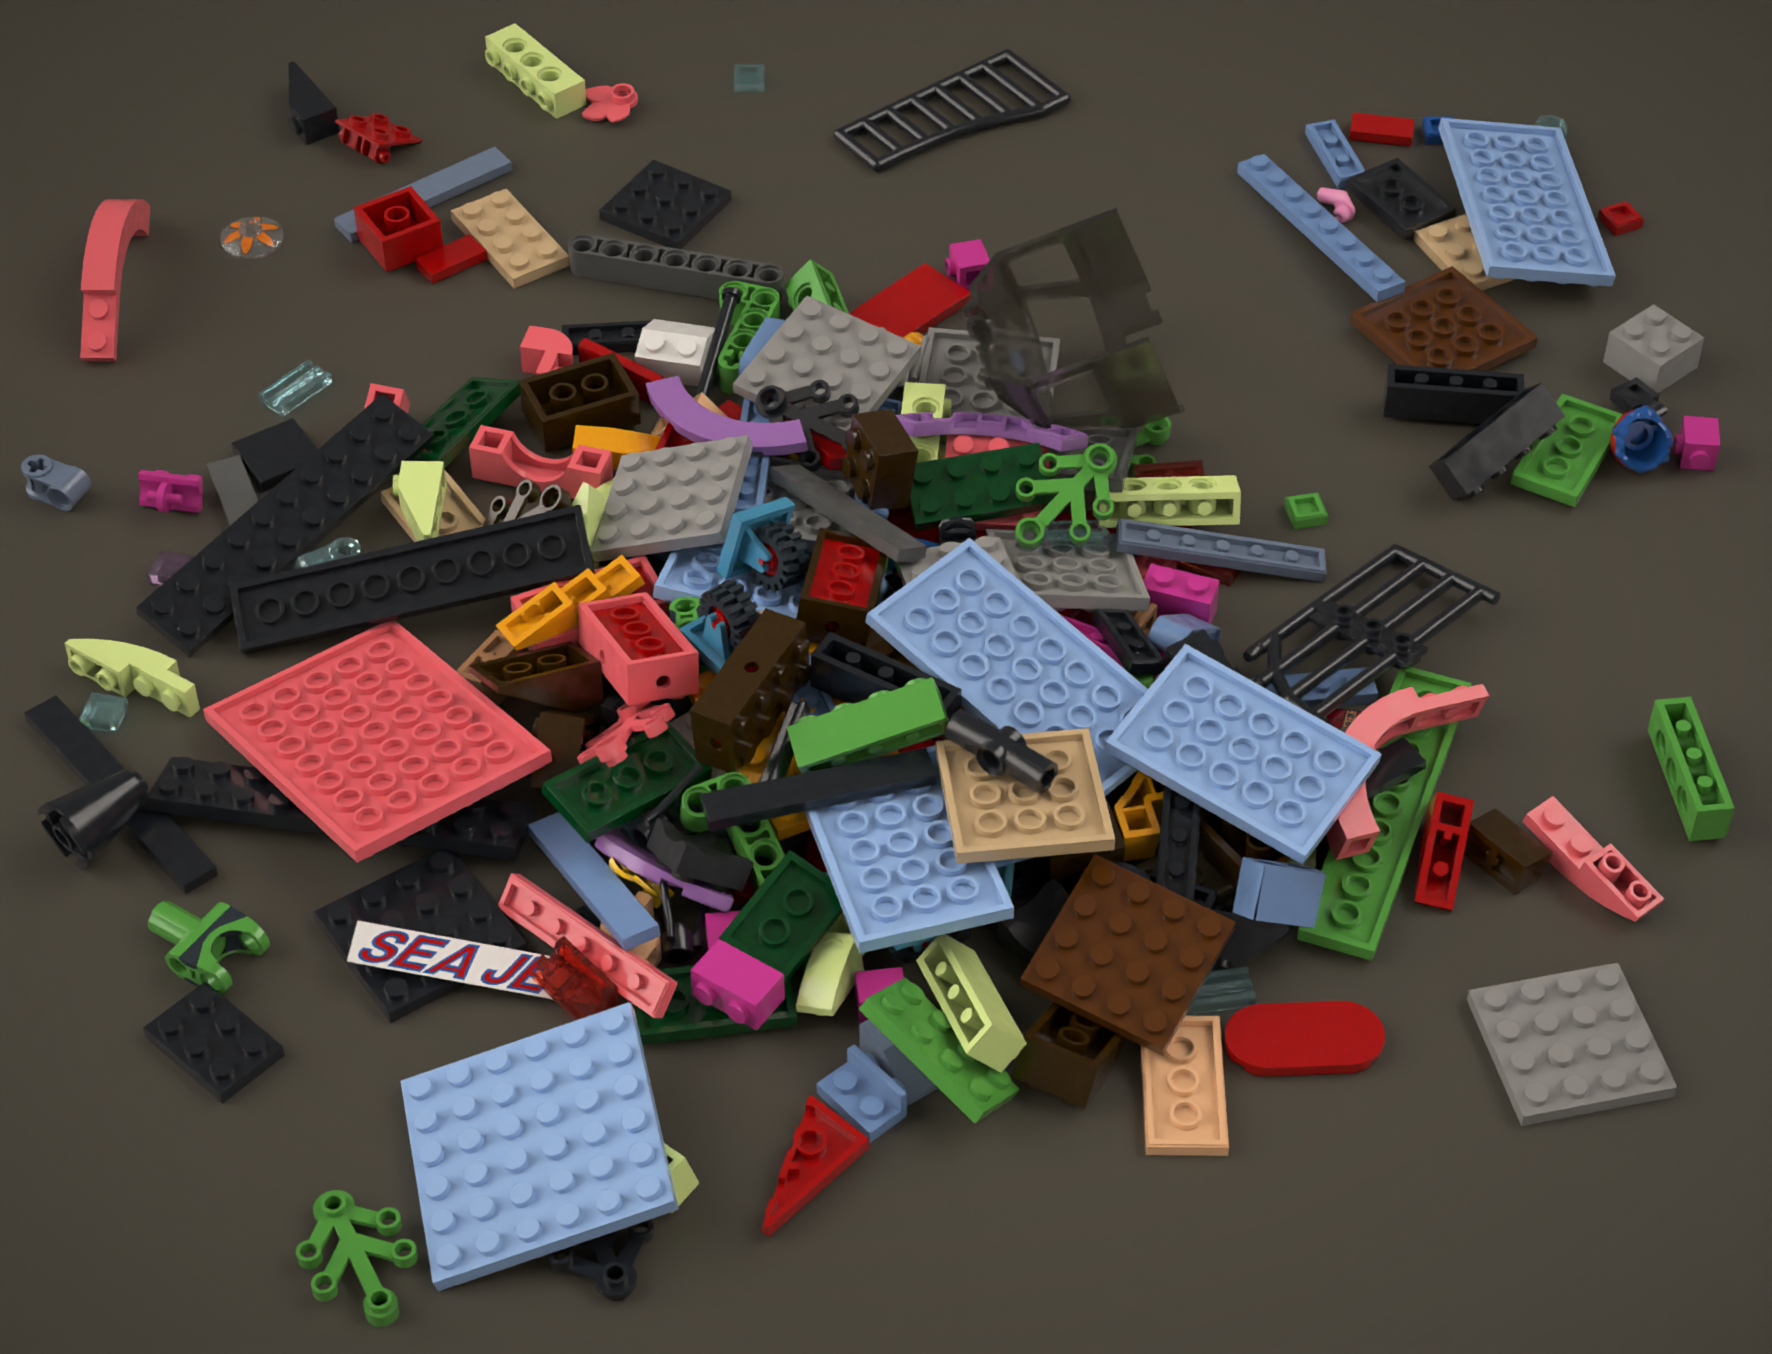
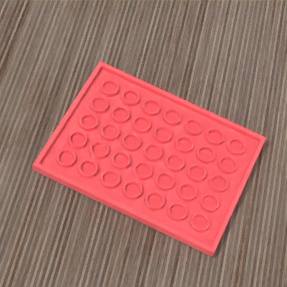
M397 621L382 623L203 709L205 720L357 863L552 762L551 750Z

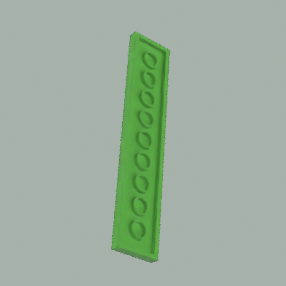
M1409 667L1398 670L1389 694L1413 686L1420 698L1428 693L1440 694L1449 692L1463 685L1471 687L1472 683ZM1460 721L1401 735L1378 749L1380 750L1404 737L1426 760V769L1368 801L1373 817L1380 829V833L1369 852L1335 860L1331 848L1329 849L1321 869L1326 874L1315 928L1299 926L1297 940L1373 961L1425 819L1428 803L1433 797Z

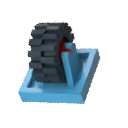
M783 497L734 513L729 522V529L721 550L717 572L725 579L749 572L751 576H757L755 582L758 585L763 584V589L771 590V592L790 587L804 580L806 577L804 573L809 568V565L805 564V562L809 561L810 557L809 554H804L803 549L808 548L806 542L801 543L799 541L802 537L799 531L793 533L795 527L790 524L795 504L787 497Z
M733 579L727 580L704 592L699 601L702 605L700 612L704 616L679 628L682 634L699 652V659L715 675L761 615V613L756 611L758 607L756 602L752 603L750 600L752 595L749 591L744 592V586L741 583L737 584L736 580Z

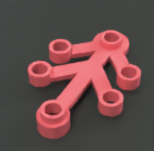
M651 703L645 706L623 704L617 709L620 717L618 722L585 744L587 750L577 756L579 763L581 764L595 756H598L600 762H605L608 767L622 762L628 757L625 750L628 748L626 742L631 733L645 731L648 738H653L668 729L666 722L675 716L669 703L659 706H652Z

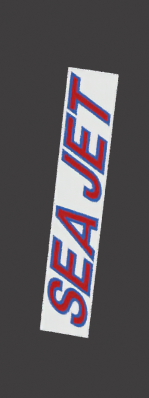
M357 921L347 962L597 1008L602 1006L606 984L569 959Z

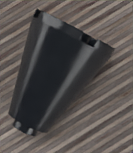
M124 769L42 805L37 812L38 815H46V819L41 824L59 851L65 857L73 853L80 859L74 865L85 870L95 862L147 800L145 791L148 790V785L138 772L134 771L131 773Z

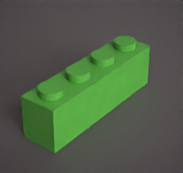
M933 677L928 679L916 678L907 682L905 687L893 691L882 690L875 692L864 701L855 704L843 703L837 705L831 712L820 716H804L798 719L796 724L787 726V731L797 766L801 773L870 760L944 735L949 719L940 690Z

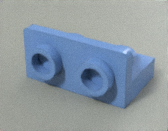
M855 1044L847 1049V1062L816 1083L817 1094L849 1124L868 1137L869 1143L907 1117L908 1094L905 1086L899 1079L891 1078L885 1073L870 1053H864Z

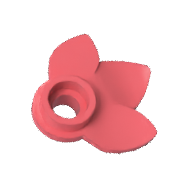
M625 83L617 84L613 87L603 85L586 89V98L591 104L582 112V117L591 121H602L606 118L611 123L622 121L629 116L630 109L637 105L638 94L633 86Z

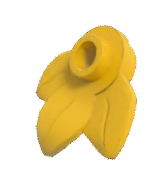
M612 857L609 859V866L615 874L644 888L642 892L653 896V906L655 908L661 905L660 885L644 879L621 864L622 869H620ZM668 887L671 899L675 892Z

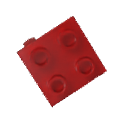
M372 113L371 116L366 117L350 115L349 118L335 120V123L343 127L339 132L341 142L378 164L387 163L390 160L391 153L389 151L391 146L422 142V139L411 134L409 128L395 125L389 121L388 116L380 113Z

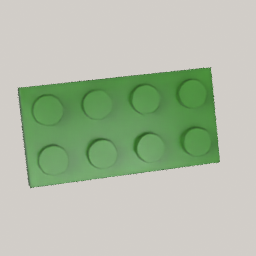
M1562 393L1556 404L1565 417L1555 424L1558 429L1553 434L1543 440L1538 438L1531 444L1533 450L1522 457L1512 474L1510 484L1576 507L1611 448L1610 437L1612 428L1623 414Z
M903 978L868 997L859 1008L974 1123H977L1009 1102L1019 1091V1088L1011 1081L1009 1074L1005 1070L1000 1073L965 1053L944 1012L938 1010L925 997L922 989L908 979Z

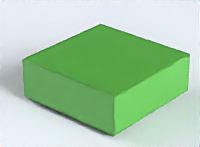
M1318 492L1285 497L1284 508L1294 530L1327 525L1328 514Z

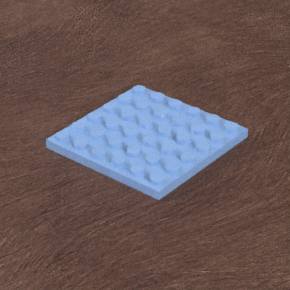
M630 1002L401 1080L432 1281L438 1291L679 1210L637 1019Z

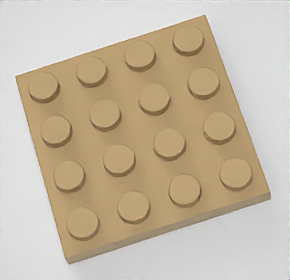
M1089 728L1021 734L1029 748L1058 764V774L1054 778L1051 787L1043 794L1032 790L1004 772L999 776L988 774L978 764L974 754L950 740L936 741L935 753L957 864L1110 851L1115 849V836Z

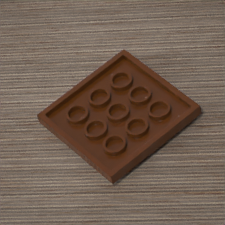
M1453 266L1405 287L1404 293L1379 302L1375 301L1353 311L1350 316V323L1398 365L1488 371L1536 348L1538 340L1535 334Z
M1094 854L1021 976L1020 985L1163 1056L1235 930L1236 922Z

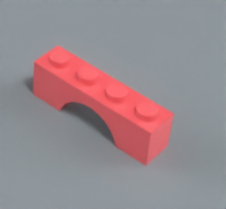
M483 425L480 426L469 446L472 478L515 487L521 481L529 479L539 485L540 492H543L549 485L556 484L567 490L573 499H575L583 482L596 489L613 479L612 454L608 450L578 445L575 452L566 458L549 459L539 456L524 447L513 431Z

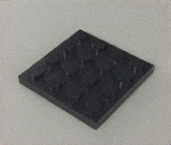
M437 850L313 911L315 922L390 1023L466 985V983L347 962L357 921L528 952L527 942L456 852Z

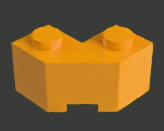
M1138 771L1133 778L1132 784L1117 801L1112 812L1126 847L1124 862L1154 857L1160 839L1158 823L1161 822L1164 785L1141 771Z

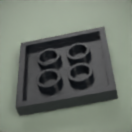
M652 160L599 210L600 220L665 247L682 249L732 201L731 190Z

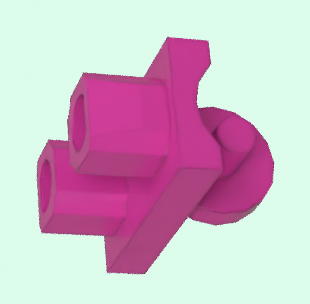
M141 470L138 473L140 506L155 507L162 513H168L170 509L200 513L203 509V478L201 475L171 474L163 470Z

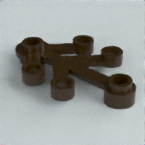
M525 479L517 486L513 502L503 496H497L492 500L489 514L483 526L496 524L500 519L505 522L571 507L572 498L569 492L556 484L549 485L541 494L540 505L521 516L526 504L535 502L540 495L539 485L529 479Z

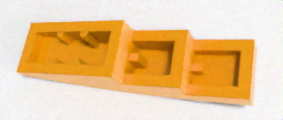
M576 425L572 449L574 453L578 445L611 451L613 470H617L622 455L655 450L661 437L610 427Z
M620 555L595 575L587 568L561 589L553 582L496 624V627L514 649L518 651L578 626V603L626 596L640 588L645 582L625 557Z

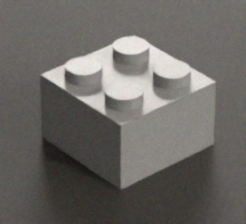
M1653 304L1609 332L1603 363L1628 380L1637 377L1655 392L1659 393L1698 368L1704 337Z

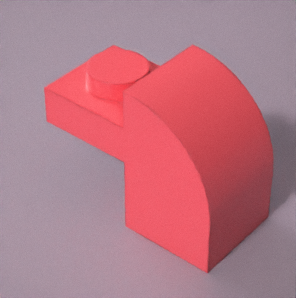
M529 326L520 345L522 372L539 375L574 364L572 343L565 334L550 328Z

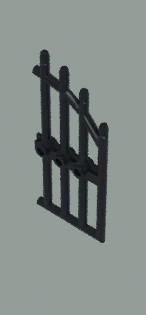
M1394 543L1259 639L1255 644L1248 647L1243 653V658L1245 661L1251 662L1267 652V669L1251 681L1264 688L1272 684L1278 696L1330 724V720L1326 718L1327 715L1390 668L1406 669L1416 665L1421 661V657L1428 652V647L1423 645L1425 642L1483 600L1496 605L1500 599V592ZM1398 560L1409 565L1408 568L1354 607L1336 603L1393 561ZM1426 573L1439 579L1384 620L1364 617L1422 574ZM1456 587L1467 593L1412 635L1393 631L1450 588ZM1309 621L1323 628L1282 658V641ZM1334 638L1352 642L1290 687L1284 674ZM1363 652L1381 656V658L1315 707L1311 708L1301 700L1303 696Z

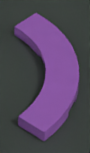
M679 376L646 383L650 401L660 417L666 419L674 426L676 432L691 441L702 443L727 437L748 435L753 444L752 452H763V456L808 451L800 419L775 423L735 420L721 416L700 405L686 391Z
M933 412L896 415L908 435L912 437L947 434L993 436L1039 443L1042 446L1061 452L1088 447L1089 436L1086 433L1052 424L1049 429L1033 426V419L971 412H953V416L950 418H934Z
M618 828L596 838L595 846L599 851L610 858L612 857L614 861L658 885H660L661 881H666L670 886L683 888L682 896L725 913L730 911L734 901L730 889H727L726 892H720L705 885V881L694 879L693 883H686L674 878L671 875L672 870L656 861L657 856L635 844Z

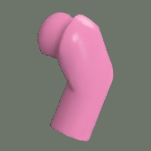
M1323 187L1318 190V202L1334 205L1333 214L1337 215L1335 218L1340 223H1346L1353 219L1355 207L1346 191Z

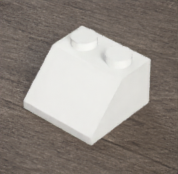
M653 319L642 328L635 353V361L664 376V379L679 376L682 384L698 386L715 328Z

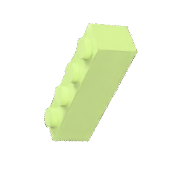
M946 934L938 936L916 961L965 1053L1001 1073L1018 1056L1027 1042L976 952Z

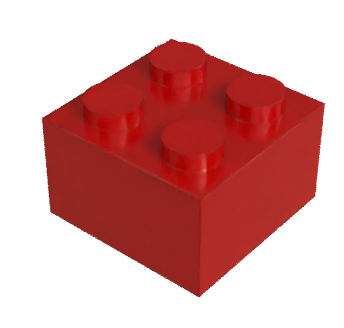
M412 186L353 207L359 240L386 272L415 262V258L443 246L440 219Z

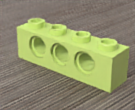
M516 23L485 36V57L489 65L499 70L508 81H512L525 95H529L543 110L548 111L556 119L587 105L585 80Z
M905 382L901 414L933 412L934 418H950L952 399L945 398L946 384ZM947 435L909 436L919 450L916 463L945 458L946 445H941V443L946 442Z
M1236 475L1126 478L1122 492H1109L1110 499L1114 503L1112 517L1105 521L1097 519L1099 528H1116L1119 518L1169 526L1240 524L1241 491ZM1105 504L1097 506L1098 511L1103 513L1110 509Z

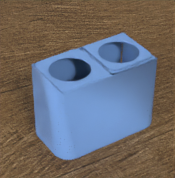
M1243 857L1232 912L1251 920L1254 919V914H1257L1256 921L1315 928L1326 874L1305 865Z

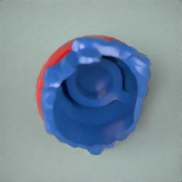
M1647 405L1624 413L1616 421L1612 428L1610 444L1615 459L1623 467L1641 474L1657 468L1661 463H1667L1670 460L1669 448L1674 442L1672 434L1654 409Z

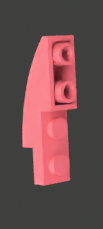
M1554 796L1526 814L1522 822L1552 852L1548 862L1581 891L1604 907L1636 922L1664 901V898L1611 843L1603 848Z

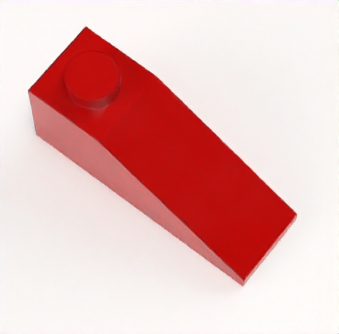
M1437 791L1429 801L1421 837L1413 903L1446 911L1453 910L1475 800Z

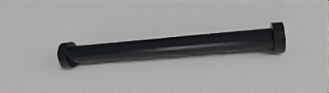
M734 287L723 289L721 295L723 304L695 396L703 393L709 398L718 368V357L724 347L735 306L740 303L742 298L741 291Z

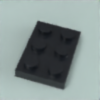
M1399 158L1347 179L1346 188L1403 239L1414 236L1416 230L1455 217L1456 207Z
M206 981L143 1027L146 1039L222 1104L285 1056L283 1046Z

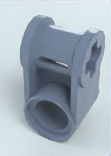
M46 455L29 456L21 464L22 473L27 478L26 493L28 497L52 505L61 511H70L92 485L89 476L82 469L53 460Z

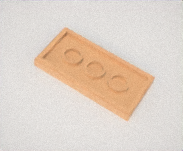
M1185 1016L1163 1056L1140 1045L1146 1155L1228 1156L1229 1140L1220 1017Z

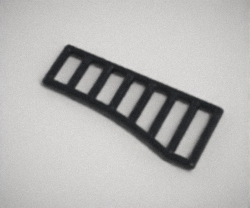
M1005 49L836 129L833 136L835 140L872 170L879 172L908 157L954 138L995 126L1045 116L1069 104L1071 96L1014 52ZM1007 62L1053 98L1041 103L995 67ZM981 74L986 75L1026 107L1012 110L972 78ZM958 85L962 86L997 114L982 117L952 94L949 89ZM936 96L965 118L967 122L954 125L924 101ZM912 107L941 131L927 135L904 117L901 112ZM888 119L915 141L902 146L876 124ZM864 131L886 148L889 153L878 158L852 136Z

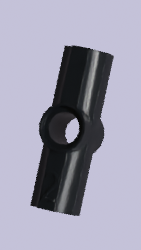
M959 709L952 715L949 724L945 728V738L974 754L981 768L992 776H999L1004 772L1032 790L1043 794L1051 787L1054 778L1058 774V764L1029 748L1021 733L1011 726H1003L1001 729H997L967 710Z

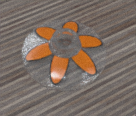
M259 216L245 217L231 222L223 229L220 235L221 248L228 255L247 260L263 258L274 253L281 247L284 240L283 229L276 221Z

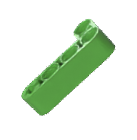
M730 281L724 283L719 289L720 310L723 304L721 295L724 288L734 287L740 290L742 298L740 303L735 306L730 323L734 327L718 357V377L720 389L727 394L735 395L733 383L739 377L741 357L767 317L780 319V296L775 289Z
M731 772L688 788L684 792L681 801L680 821L682 825L692 832L709 830L704 812L695 813L689 807L701 805L700 794L751 784L750 780L742 773ZM768 819L746 823L757 828V831L753 833L741 830L740 826L744 824L725 828L737 855L749 858L754 863L748 879L755 892L785 857ZM759 857L769 858L773 862V864L770 866H762L755 861V859Z

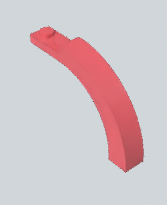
M106 199L97 208L91 222L86 242L81 280V291L84 293L80 358L83 362H116L120 292L127 248L132 236H149L150 205L143 199Z
M1480 684L1471 687L1463 685L1452 691L1440 694L1428 693L1419 698L1412 686L1395 691L1368 706L1354 719L1345 733L1377 751L1381 746L1401 735L1478 717L1490 695L1484 685ZM1366 781L1326 833L1327 841L1335 860L1369 852L1380 833V829L1369 806Z

